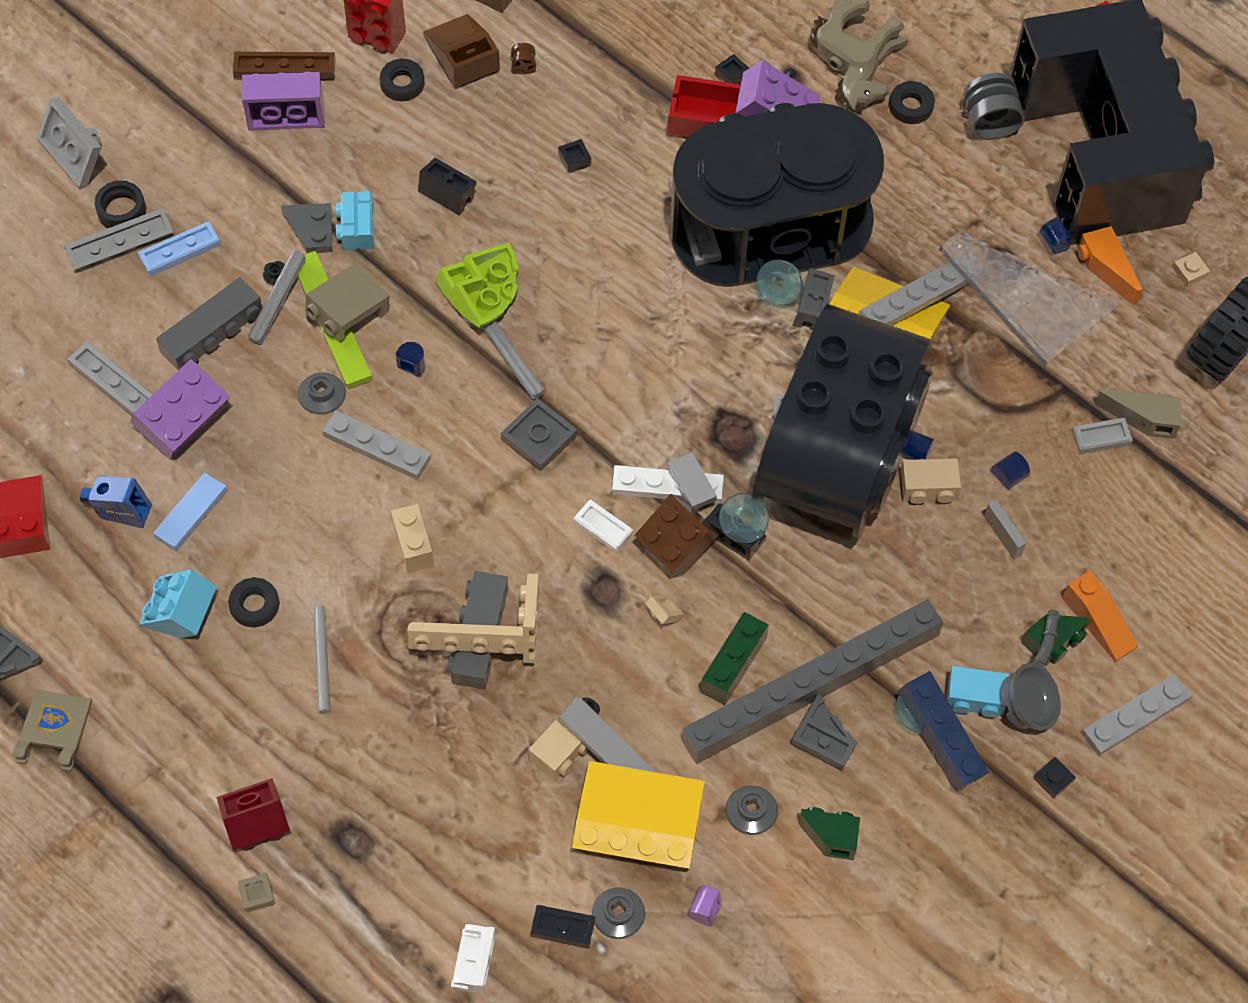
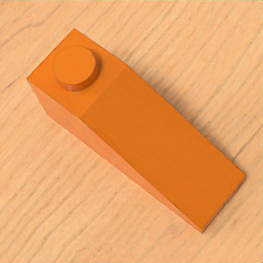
M1112 226L1082 234L1077 252L1079 258L1082 261L1084 260L1088 270L1131 304H1137L1143 289Z
M1091 570L1067 585L1062 599L1077 617H1086L1090 621L1087 629L1115 662L1138 647L1109 592Z

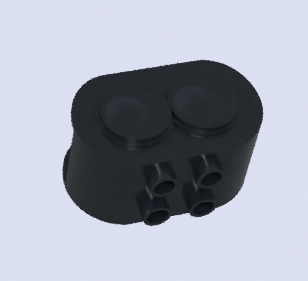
M781 103L773 106L766 113L746 117L740 113H731L721 117L716 123L705 125L696 130L682 143L673 164L670 240L677 258L691 274L700 280L723 287L754 283L809 271V268L820 269L852 260L864 250L873 230L874 214L871 196L878 188L884 170V154L878 136L871 126L857 114L845 108L825 103H810L796 107L791 103ZM680 201L691 215L713 228L722 255L720 261L696 266L679 215Z
M826 304L815 323L771 427L754 482L753 502L759 504L764 497L853 528L852 537L859 539L870 515L873 512L880 513L884 507L904 449L912 437L933 376V372L929 371L927 366L933 340L834 305Z

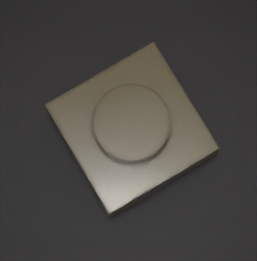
M267 873L238 881L246 912L275 904Z

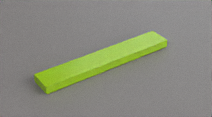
M316 251L304 255L305 261L297 275L305 295L328 280ZM319 324L347 389L372 381V374L351 328L345 331V339L342 342H338L333 336H329Z

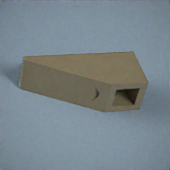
M1113 387L1099 389L1095 400L1096 406L1117 418H1125L1127 424L1147 436L1175 439L1181 419L1180 397H1173L1169 394H1147L1143 391H1123Z

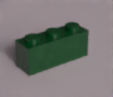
M743 612L702 677L700 690L702 694L724 706L726 705L766 641L769 624Z

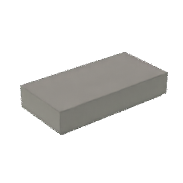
M1125 418L1073 426L1072 434L1079 454L1129 446L1133 441Z
M693 452L668 462V469L685 500L694 509L717 501V495Z
M997 500L988 503L984 514L985 519L1013 560L1022 556L1026 541Z

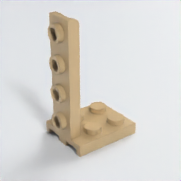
M527 573L526 585H521L520 602L525 603H521V607H519L518 624L523 625L516 627L412 622L408 625V648L446 650L449 652L523 654V663H535L539 574Z

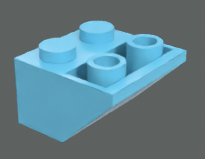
M192 569L162 575L153 585V594L143 608V617L139 625L178 638L196 636L217 586Z

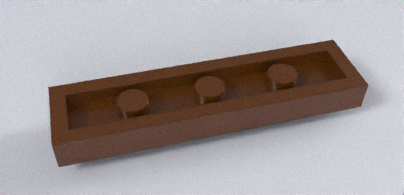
M234 51L232 72L234 78H242V75L320 72L321 79H334L336 58L335 52Z

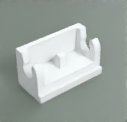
M465 925V929L462 931L451 989L484 994L496 938L495 927Z

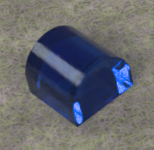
M1056 217L1041 227L1040 234L1053 254H1060L1069 250L1071 235L1060 218Z
M416 342L402 344L395 353L397 367L421 377L425 371V357L422 346Z
M914 431L907 447L904 449L902 457L908 460L927 459L934 438Z
M1014 451L994 464L990 471L1009 490L1029 476L1030 467L1026 459L1020 453Z

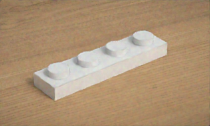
M618 465L614 467L613 495L666 499L670 494H674L685 500L670 470ZM704 473L717 495V501L712 503H721L724 475Z

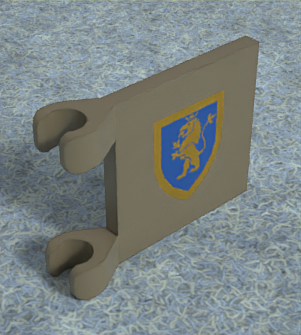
M35 690L19 741L13 750V756L16 758L15 761L21 764L28 762L31 744L63 749L58 758L61 770L72 771L76 751L92 704V698Z

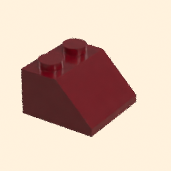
M273 778L216 797L233 851L249 849L257 842L266 839H278L284 833L290 831Z

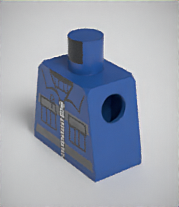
M99 476L96 478L93 488L84 487L80 493L81 503L92 505L98 516L103 520L138 528H144L152 503L135 478Z

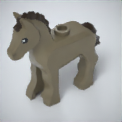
M835 0L832 9L824 18L818 16L814 20V28H811L810 42L816 48L818 56L823 61L828 63L833 70L844 73L841 77L842 80L838 83V99H841L840 103L847 110L856 113L858 109H864L872 101L886 97L888 87L883 83L870 80L878 64L892 51L906 46L908 38L899 36L904 24L893 15L890 16L869 41L843 31V26L849 19L869 11L870 3L868 0Z

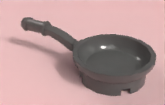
M1054 609L1049 610L1045 616L1047 619L1043 633L1044 639L1034 662L1021 665L1012 675L1004 679L1001 686L1002 706H1007L1010 712L1006 715L1016 727L1022 729L1032 728L1040 731L1050 729L1058 721L1061 711L1057 684L1044 667L1053 648L1054 640L1057 638L1056 631L1060 615Z

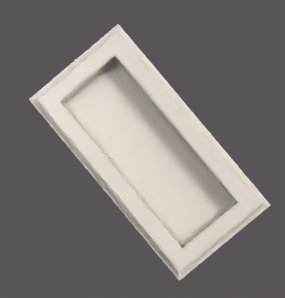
M589 500L573 518L575 525L615 553L623 547L634 532L632 528L592 500Z

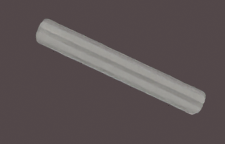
M296 250L291 252L248 334L250 341L257 344L263 342L305 261L303 253Z
M496 320L482 326L484 332L531 398L537 399L544 394V387Z

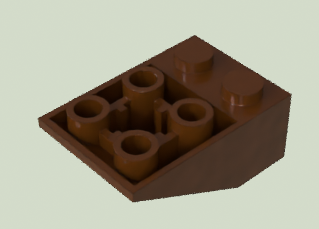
M469 14L423 31V35L454 87L500 70L497 46L489 33Z

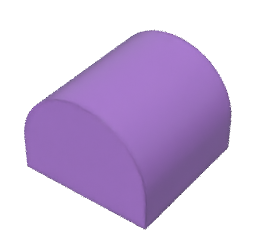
M700 886L688 913L690 918L711 927L722 903L719 890L709 886Z

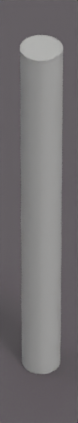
M318 605L314 607L318 712L320 714H327L330 712L325 607Z

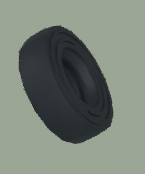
M404 58L388 62L382 68L379 77L380 86L384 94L396 101H408L417 97L423 91L425 84L424 73L419 64ZM398 74H408L412 78L411 82L405 86H397L392 80Z
M907 81L897 85L891 92L889 107L896 119L903 123L917 124L927 120L932 114L935 98L928 86L921 82ZM913 96L919 98L922 104L916 109L907 108L902 100L905 97Z
M256 577L247 578L237 583L231 590L228 599L229 610L234 619L243 626L252 628L264 626L272 621L278 612L280 604L278 592L274 586L267 580ZM255 593L263 596L265 602L258 611H248L244 608L243 602L248 595Z

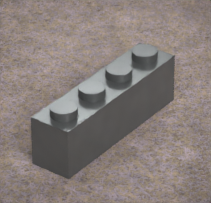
M239 277L158 336L156 341L160 353L177 370L183 367L190 359L196 363L201 356L216 349L220 342L229 336L235 335L243 325L258 317L262 309L260 296Z
M474 571L473 580L467 581L465 597H468L467 606L462 605L459 622L470 625L500 626L509 589L508 576ZM456 651L455 657L450 656L447 673H451L452 684L486 690L494 653Z

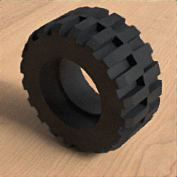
M1248 277L1243 278L1221 303L1186 352L1188 360L1217 381H1224L1248 353Z

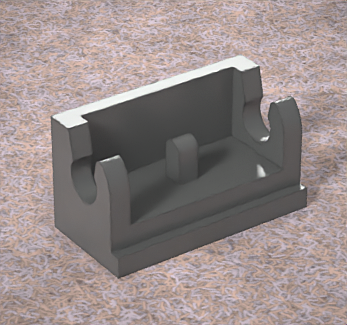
M809 268L803 283L792 326L800 328L804 321H808L811 323V330H813L820 313L828 304L835 275Z

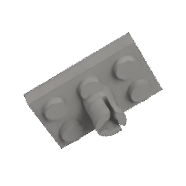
M59 97L50 98L37 139L79 188L88 185L101 149L100 136L93 137L98 134L95 128L86 129Z

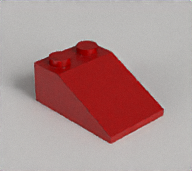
M42 475L0 482V558L50 550Z

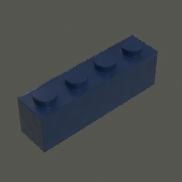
M931 671L906 683L898 690L956 792L989 773Z

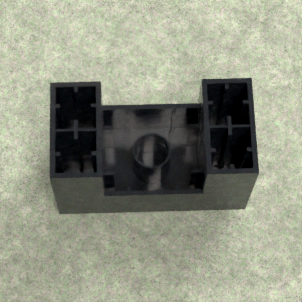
M1128 0L1023 19L1009 75L1013 77L1017 87L1018 99L1025 116L1024 122L1080 112L1090 140L1070 143L1052 203L1068 246L1080 244L1082 234L1110 226H1112L1116 236H1123L1186 224L1193 203L1200 201L1202 198L1201 182L1205 172L1212 171L1214 166V154L1211 144L1208 140L1199 141L1194 129L1197 123L1195 105L1190 98L1182 99L1178 90L1180 83L1178 63L1174 57L1165 58L1161 48L1163 44L1162 24L1158 17L1149 18L1142 0Z

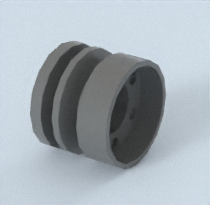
M1004 73L986 74L971 81L964 89L963 97L969 113L972 131L980 139L994 140L1004 138L1019 130L1024 124L1025 116L1018 99L1019 94L1015 81L1010 75Z

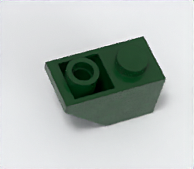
M1060 615L1056 631L1057 638L1054 640L1053 648L1045 666L1053 660L1055 662L1060 661L1068 652L1067 648L1072 643L1078 645L1088 635L1086 629L1090 622L1086 617ZM1045 616L1025 632L1022 644L1035 657L1044 639L1043 633L1047 619Z
M818 807L801 809L799 825L824 856L854 860L857 850L860 817H855L852 813L840 811L836 814L828 813Z

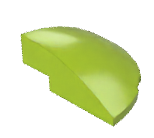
M508 242L465 255L462 262L440 268L435 282L459 313L480 328L499 318L509 304L512 303L518 288L516 274L519 267L515 253Z

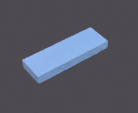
M208 221L137 253L150 277L221 246V242Z
M204 472L153 532L154 538L177 551L227 492L226 485Z

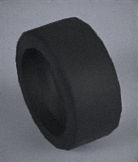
M113 181L99 189L95 196L94 206L99 221L107 229L146 215V204L141 189L134 183ZM128 197L135 200L134 208L128 213L112 215L105 210L107 204L113 199Z

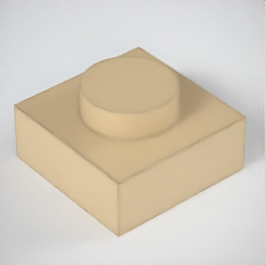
M1197 252L1175 261L1172 266L1186 287L1207 278L1210 274L1209 268Z
M668 594L651 596L645 603L651 610L652 616L661 624L678 622L684 615Z

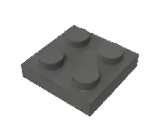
M538 398L501 432L502 440L540 470L577 436V429Z

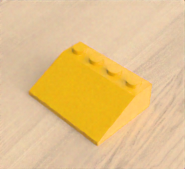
M853 266L835 292L830 304L858 314L864 307L904 286ZM938 300L892 326L934 341L950 305Z
M589 761L572 848L690 869L705 781Z

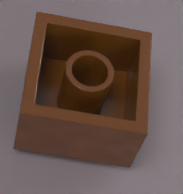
M670 494L634 536L672 573L684 575L718 537L719 533L682 497Z

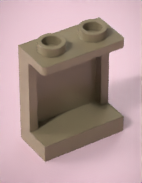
M353 264L306 294L305 311L309 318L316 320L329 336H333L338 342H342L345 339V331L373 312L379 317L388 313L390 295L356 264Z

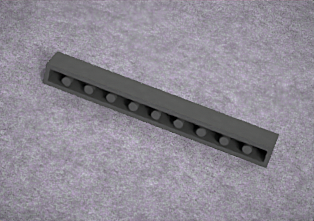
M927 599L684 727L682 742L697 765L814 702L817 695L824 697L934 639L940 634L943 620Z

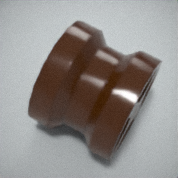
M518 43L511 48V57L513 58L511 67L514 72L529 74L536 69V60L534 58L536 50L533 45Z

